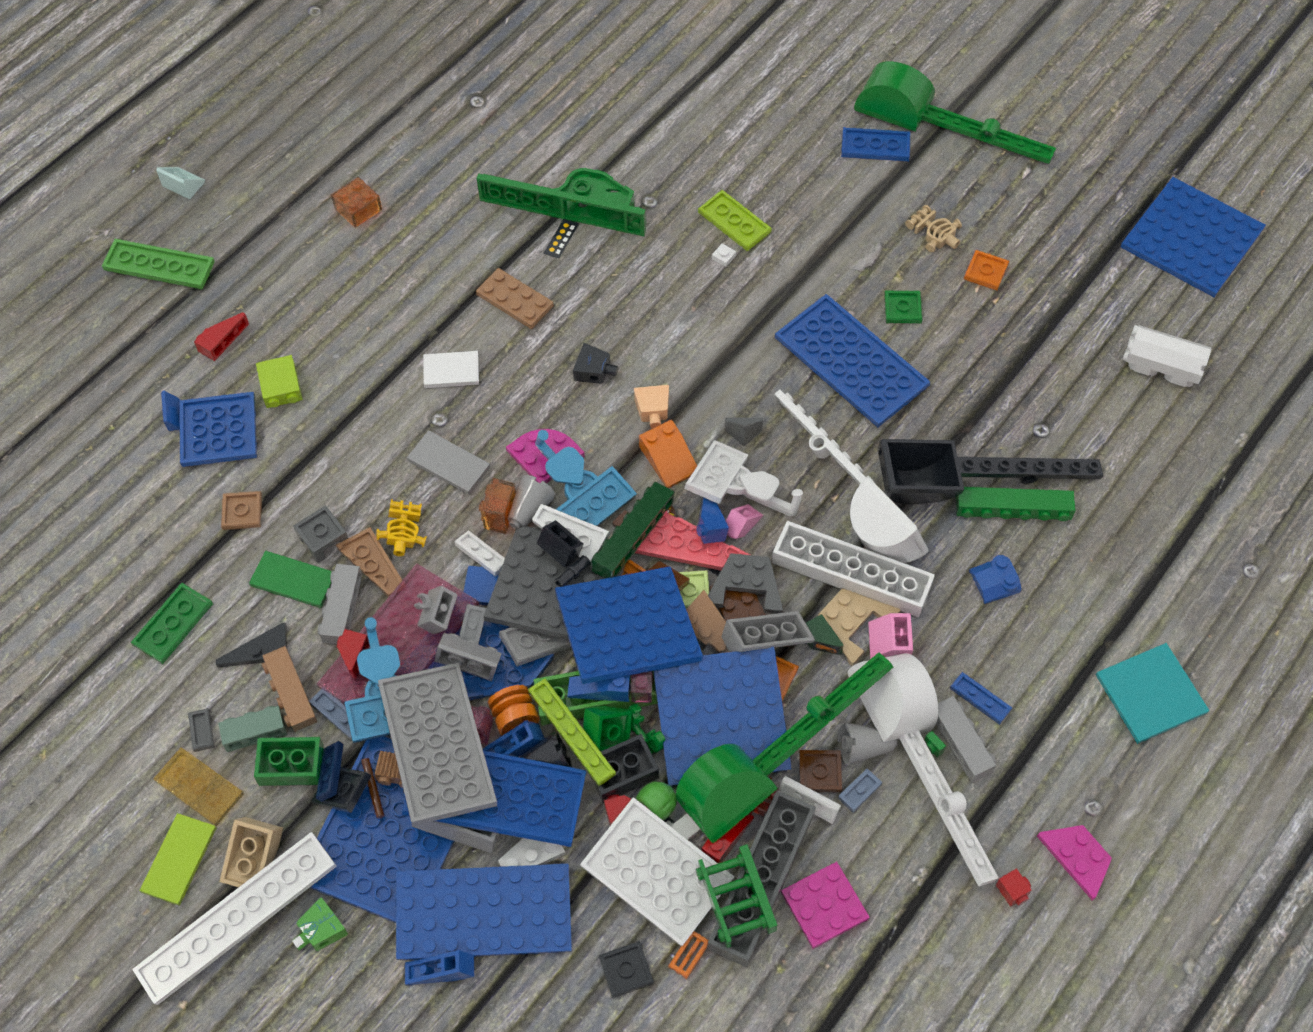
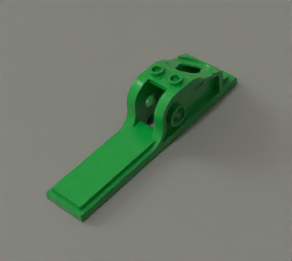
M589 168L576 169L567 176L562 186L554 189L478 173L476 178L479 199L483 202L643 237L646 234V209L635 207L634 191L626 185H621L612 176L600 170ZM582 203V204H586L587 206H586V207H580L579 204Z

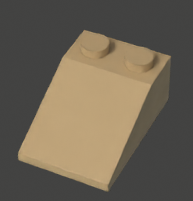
M247 817L235 819L219 882L240 887L273 862L279 848L283 827Z

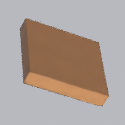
M261 491L223 494L222 530L261 527Z

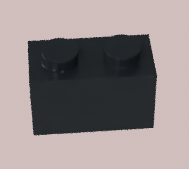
M556 520L542 528L537 541V545L564 568L577 561L584 545Z

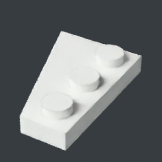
M522 838L498 862L501 867L544 865L565 855V851L562 845Z

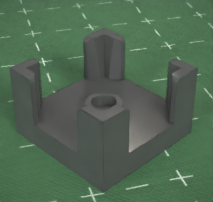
M326 505L293 525L297 537L310 549L312 557L317 563L325 559L324 550L338 541L342 542L348 539L347 532Z

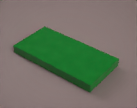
M265 550L249 581V585L322 608L326 599L327 589L331 588L332 571Z
M181 583L135 636L131 644L156 661L164 664L211 608L213 602L184 583Z

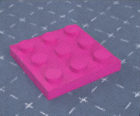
M838 862L781 890L783 898L812 949L862 924L870 918Z

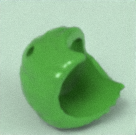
M655 781L647 784L636 796L637 801L646 806L663 821L671 815L677 805L675 791L670 785L663 782Z

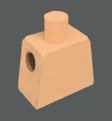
M669 385L634 388V400L641 421L650 422L651 428L661 425V420L668 418Z

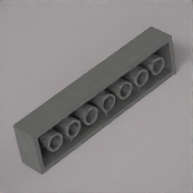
M778 790L750 848L753 861L772 910L813 820L816 809L815 806ZM744 867L741 868L736 880L744 878V875H746ZM745 886L731 891L725 906L751 898V895H754L751 887L747 888ZM753 906L723 916L728 929L758 919L761 913L758 907L755 908ZM717 922L708 941L707 950L744 967H748L764 929L760 927L730 937L732 941L731 947L727 948L725 942H720L717 930L720 928Z

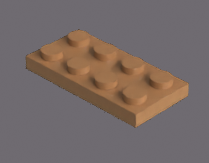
M497 268L476 290L477 296L530 329L554 306L553 301L500 268Z

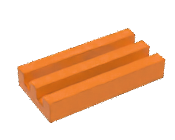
M693 931L683 946L680 947L668 967L687 980L706 951L709 940ZM694 937L697 938L680 966H676V963ZM703 942L704 944L700 948L699 952L697 953V955L695 956L687 970L684 971L683 969L690 960L691 956L693 955L699 944Z

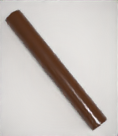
M364 758L361 760L363 770L372 775L367 784L376 818L380 819L385 816L370 759Z

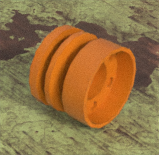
M524 685L504 688L496 692L488 700L492 716L496 718L495 723L501 736L526 720L537 724L540 721L535 705L531 704L532 698L528 688Z

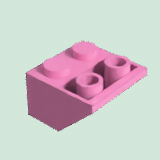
M890 613L868 622L870 659L878 652L884 657L904 653L912 655L911 613Z

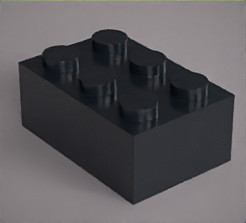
M642 734L601 751L602 755L616 772L615 776L598 786L589 774L602 803H604V800H607L612 795L620 796L658 779L659 768Z

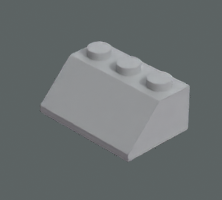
M444 633L437 648L435 662L443 665L459 663L461 671L492 681L502 653L493 647L486 648L480 646L476 641L460 639L456 634Z

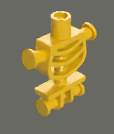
M391 499L388 517L397 519L388 522L386 531H379L377 529L376 540L386 538L388 545H394L393 554L395 556H404L406 547L413 548L415 543L422 545L424 548L427 536H418L419 528L417 524L412 522H419L421 503L415 505L409 501V505L403 504L404 500L396 502Z

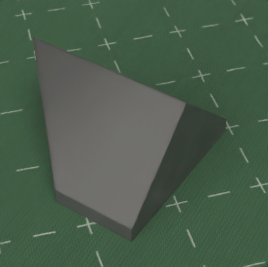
M725 418V431L743 446L748 444L762 431L763 418Z

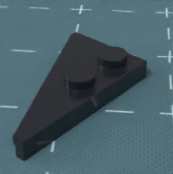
M286 623L277 625L216 659L217 668L264 663L262 655L284 646L287 648Z

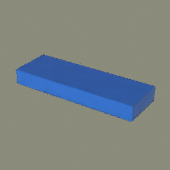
M963 672L950 686L953 692L999 725L1012 710L1011 706Z

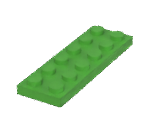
M114 239L102 264V268L105 271L203 289L215 261L213 257Z

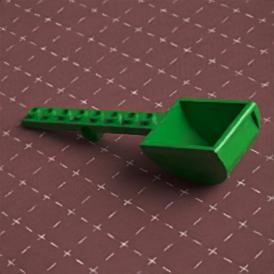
M885 61L878 63L855 101V111L915 132L923 120L1050 164L1056 151L1055 147L1000 129V123L995 119L988 118L982 123L930 105L935 96V88L932 82L917 69L899 62Z
M878 652L825 699L822 696H815L810 699L806 707L808 713L753 760L736 744H724L706 752L687 769L680 779L676 789L677 802L712 843L716 842L778 789L768 775L893 669L892 663Z

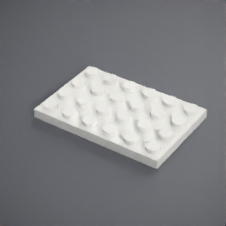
M634 797L580 864L582 868L680 946H683L712 908L703 880H698L695 869L698 868V860L700 859L703 860L705 868L718 863ZM727 870L709 876L712 888L729 883L734 878Z

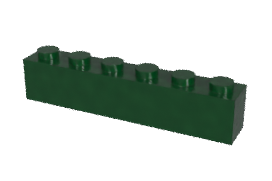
M656 481L651 487L648 486L641 500L638 499L635 502L633 510L630 513H626L622 524L615 527L611 538H607L599 553L596 552L591 559L592 572L603 578L616 577L661 520L666 510L671 507L674 502L675 492Z

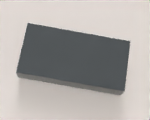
M206 708L189 712L188 717L193 751L198 752L215 748L210 710Z

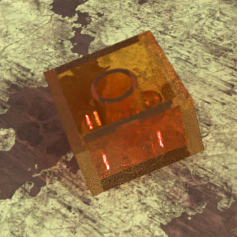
M360 177L355 178L331 194L334 208L355 228L382 210L379 195Z
M493 478L491 484H488L486 487L485 500H482L479 506L481 521H483L484 529L506 534L509 528L507 518L516 495L515 483Z

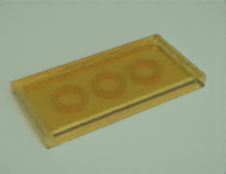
M182 747L153 778L156 783L215 826L221 822L244 795L243 791Z

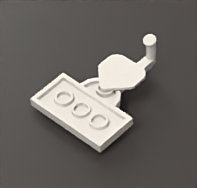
M716 440L713 441L685 485L686 490L720 504L726 493L732 495L744 494L747 498L788 516L796 515L803 495L802 490H793L791 504L774 497L773 495L780 483L778 478L764 471L751 473L744 467L748 454Z

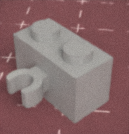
M443 586L429 590L428 595L425 593L418 594L417 597L423 603L418 602L414 604L416 609L422 610L417 626L432 634L446 630L458 594Z

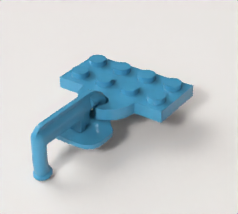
M546 430L538 432L535 445L548 459L545 465L546 472L555 482L565 483L564 492L567 501L556 510L598 527L636 497L637 493L613 466L597 476L593 472L584 470V458L576 449L565 447L555 454L545 442L549 437Z
M372 617L365 620L370 649L361 651L357 657L360 674L369 679L365 688V697L344 702L353 743L390 735L378 680L395 677V673L400 667V660L395 647L391 645L379 646L376 632L377 621Z

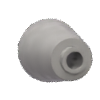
M524 475L520 480L507 518L509 525L514 529L520 526H527L532 521L541 504L547 506L555 497L553 489L543 481L541 483L536 482V477Z
M844 723L840 725L838 730L837 742H841L842 749L838 750H841V760L844 764H854L892 752L897 746V739L883 742L877 729L873 727Z

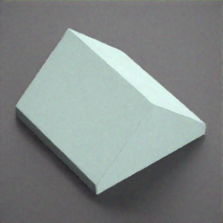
M157 167L156 170L163 187L188 199H191L205 182V179L179 167Z

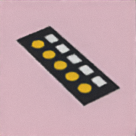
M563 219L543 254L559 259L580 223Z

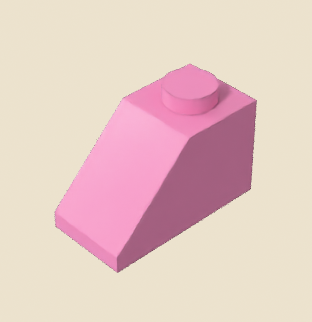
M749 504L732 509L726 519L729 526L727 535L733 539L744 537L762 518L763 514Z

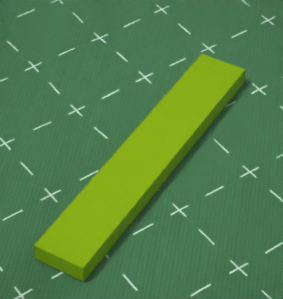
M546 679L541 680L528 689L530 695L598 786L616 775L614 769Z

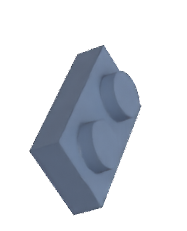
M866 769L838 796V799L854 813L882 785V782L871 771Z

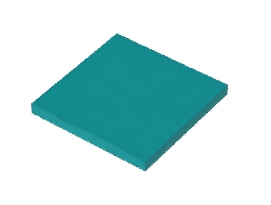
M1167 643L1096 673L1097 679L1137 744L1201 717L1210 711Z

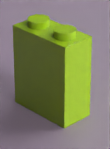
M292 355L256 363L262 397L266 408H275L280 405L303 400L296 365Z

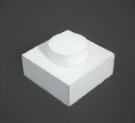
M721 244L712 254V260L727 267L736 256V251Z

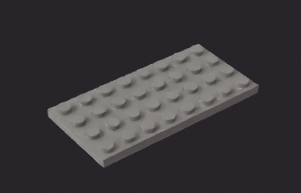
M459 663L378 680L412 826L497 806L496 796Z

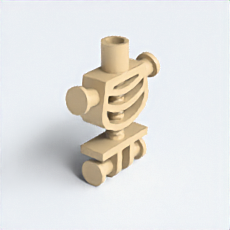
M924 205L922 210H918L916 214L911 216V220L905 222L909 229L912 230L915 227V234H918L925 227L928 228L925 238L928 243L925 247L929 252H934L936 250L935 247L941 249L945 244L956 249L960 244V240L954 237L956 229L962 227L960 220L955 219L953 223L945 218L933 221L936 211H932L928 205Z

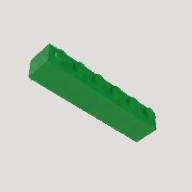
M964 487L963 493L956 497V516L964 518L982 517L987 519L999 517L1002 519L1020 518L1022 520L1040 519L1043 521L1055 519L1068 521L1072 520L1076 511L1074 491Z

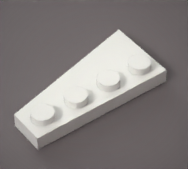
M543 504L539 506L532 518L533 523L541 529L555 520L558 521L584 543L579 557L584 555L588 557L590 562L596 552L599 553L604 541L610 536L609 531Z

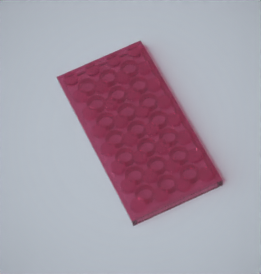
M419 564L412 568L372 616L377 621L376 632L379 646L391 645L398 651L400 667L395 673L396 676L427 670L435 660L437 648L443 634L457 633L463 624L467 604L479 605L478 600ZM443 586L458 595L447 629L432 634L417 626L422 610L416 609L414 604L418 602L423 603L417 597L418 594L425 593L428 595L429 590ZM364 626L359 633L367 635L366 627ZM340 655L318 681L317 686L345 704V701L365 697V688L369 679L362 676L360 672L356 679L352 678Z

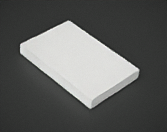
M478 351L423 354L424 388L479 385Z

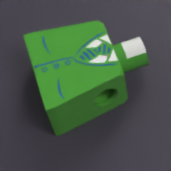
M321 897L297 921L296 924L302 933L295 937L292 942L299 951L309 943H311L316 951H319L347 936L348 933Z

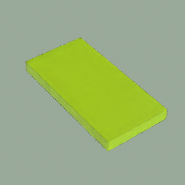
M724 190L718 192L698 208L699 214L746 251H749L772 232L770 226Z
M177 813L139 891L180 906L217 829L216 826Z

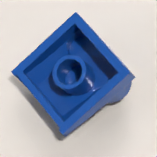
M997 555L992 561L969 569V573L972 575L984 600V604L1020 593L1022 590L1019 576L1007 556Z

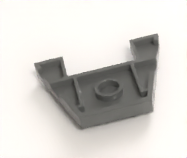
M731 553L708 594L713 604L717 608H723L725 590L766 594L764 613H782L783 607L770 557Z

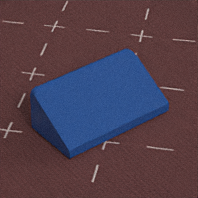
M164 390L161 392L163 422L168 431L180 430V399Z

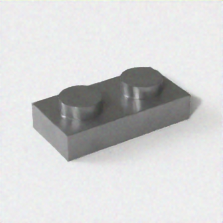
M467 604L459 636L460 639L466 641L473 640L479 644L484 614L487 608Z

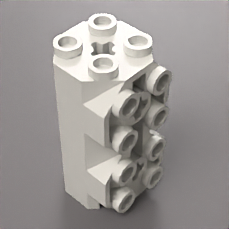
M1135 325L1123 360L1128 362L1130 369L1148 376H1154L1157 372L1165 374V379L1170 381V383L1190 387L1194 383L1199 384L1211 353V347Z

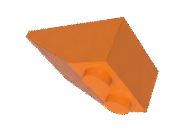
M672 419L639 435V447L665 487L670 488L690 478L697 464Z

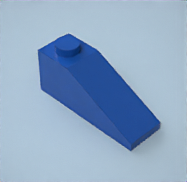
M702 497L696 528L697 535L701 537L703 544L724 542L729 526L717 503Z
M630 675L582 684L580 676L569 677L567 697L629 702Z
M526 720L484 747L483 751L519 757L545 737L539 724Z
M461 950L405 962V985L450 982L474 977V956Z

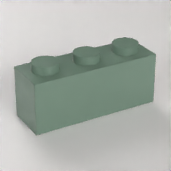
M268 706L264 710L247 712L244 716L230 717L218 723L222 745L227 752L255 745L258 738H279L287 735L283 713L279 706Z

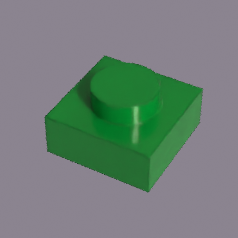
M933 731L929 732L925 736L924 741L931 754L938 758L944 753L946 745Z

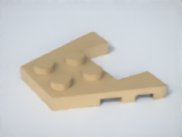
M842 588L818 616L820 614L824 616L844 644L842 653L848 659V663L854 666L864 654V650L849 639L872 614L880 618L890 613H900L901 610Z

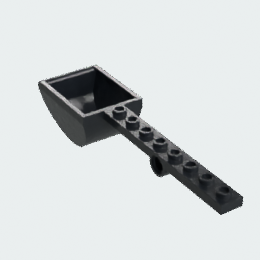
M882 439L878 445L885 493L893 502L902 504L934 503L957 497L964 491L962 477L1019 478L1021 483L1031 484L1039 478L1101 479L1104 476L1100 459L958 457L954 440Z

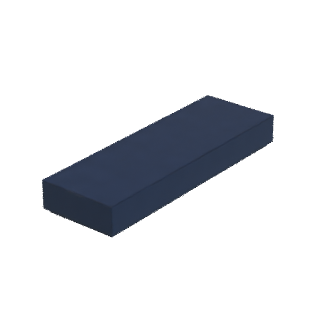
M340 741L325 747L323 750L316 799L320 802L337 794L344 744Z

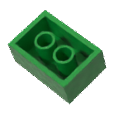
M258 738L254 778L258 785H318L324 750L321 738Z

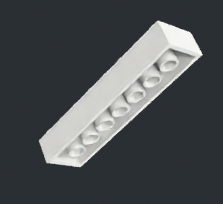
M790 521L786 522L772 555L773 564L837 588H844L899 608L902 612L911 613V615L918 618L935 574Z

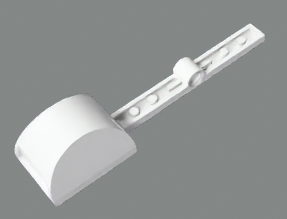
M778 390L775 393L778 401L811 434L809 446L815 456L826 458L831 455L859 484L851 502L850 518L852 526L864 547L869 551L902 563L911 562L924 556L928 552V547L917 526L875 484L870 476L865 477L862 474L864 471L857 463L853 465L850 462L852 460L845 451L842 453L839 450L840 446L835 440L832 439L830 441L827 438L828 434L822 427L818 429L815 426L817 424L811 416L807 417L804 414L805 410L799 404L795 405L793 403L794 399L788 392L784 394L781 390Z
M904 653L885 657L892 663L894 668L863 693L860 699L883 742L900 739L977 885L980 887L993 883L999 878L963 813L966 809V799L961 792L952 793L921 736V733L930 732L935 727L938 719V701L932 680L922 663L911 654ZM868 661L852 666L848 670V676L853 675Z

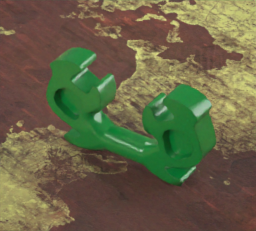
M636 703L629 706L628 709L632 710L631 731L636 735L642 734L651 754L664 749L663 743L666 740L662 732H656L654 729L646 734L640 727V723L645 719L639 713L642 711L641 707Z

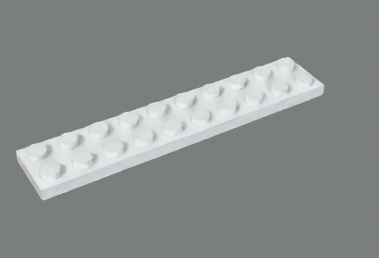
M310 832L132 970L153 1003L159 1005L337 867L316 836Z

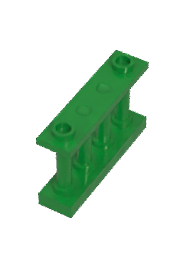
M748 844L739 847V854L736 855V858L706 868L703 860H698V868L695 869L698 880H703L720 928L717 930L721 943L725 942L726 947L729 948L732 942L730 937L760 927L766 928L768 934L777 931L778 925ZM740 866V868L744 867L746 872L744 878L712 888L709 879L710 875ZM745 886L747 888L751 887L754 894L751 895V898L722 908L719 907L716 896ZM753 906L759 908L761 915L758 919L727 929L723 916Z

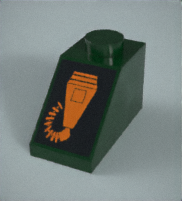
M822 614L805 623L815 640L812 643L804 644H808L814 650L836 655L842 654L844 644Z

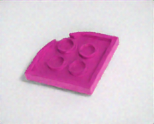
M552 429L530 431L506 446V451L529 475L536 477L535 481L538 483L543 481L547 484L552 480L545 469L548 459L535 445L540 430L548 432L549 437L545 442L555 454L565 447H572L582 457L585 456V452L569 436Z

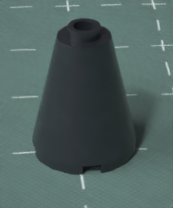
M556 731L519 757L573 768L570 757L567 758L566 746Z

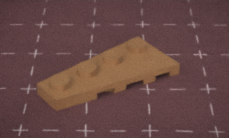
M370 527L336 544L337 549L355 566H359L361 572L387 597L391 598L407 589L380 542L376 540V536Z
M703 590L686 609L694 633L705 645L709 642L721 653L734 652L728 651L721 637L726 621L708 594Z

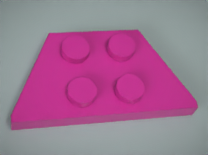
M1083 825L1040 832L1037 835L1038 839L1093 901L1098 894L1112 857Z

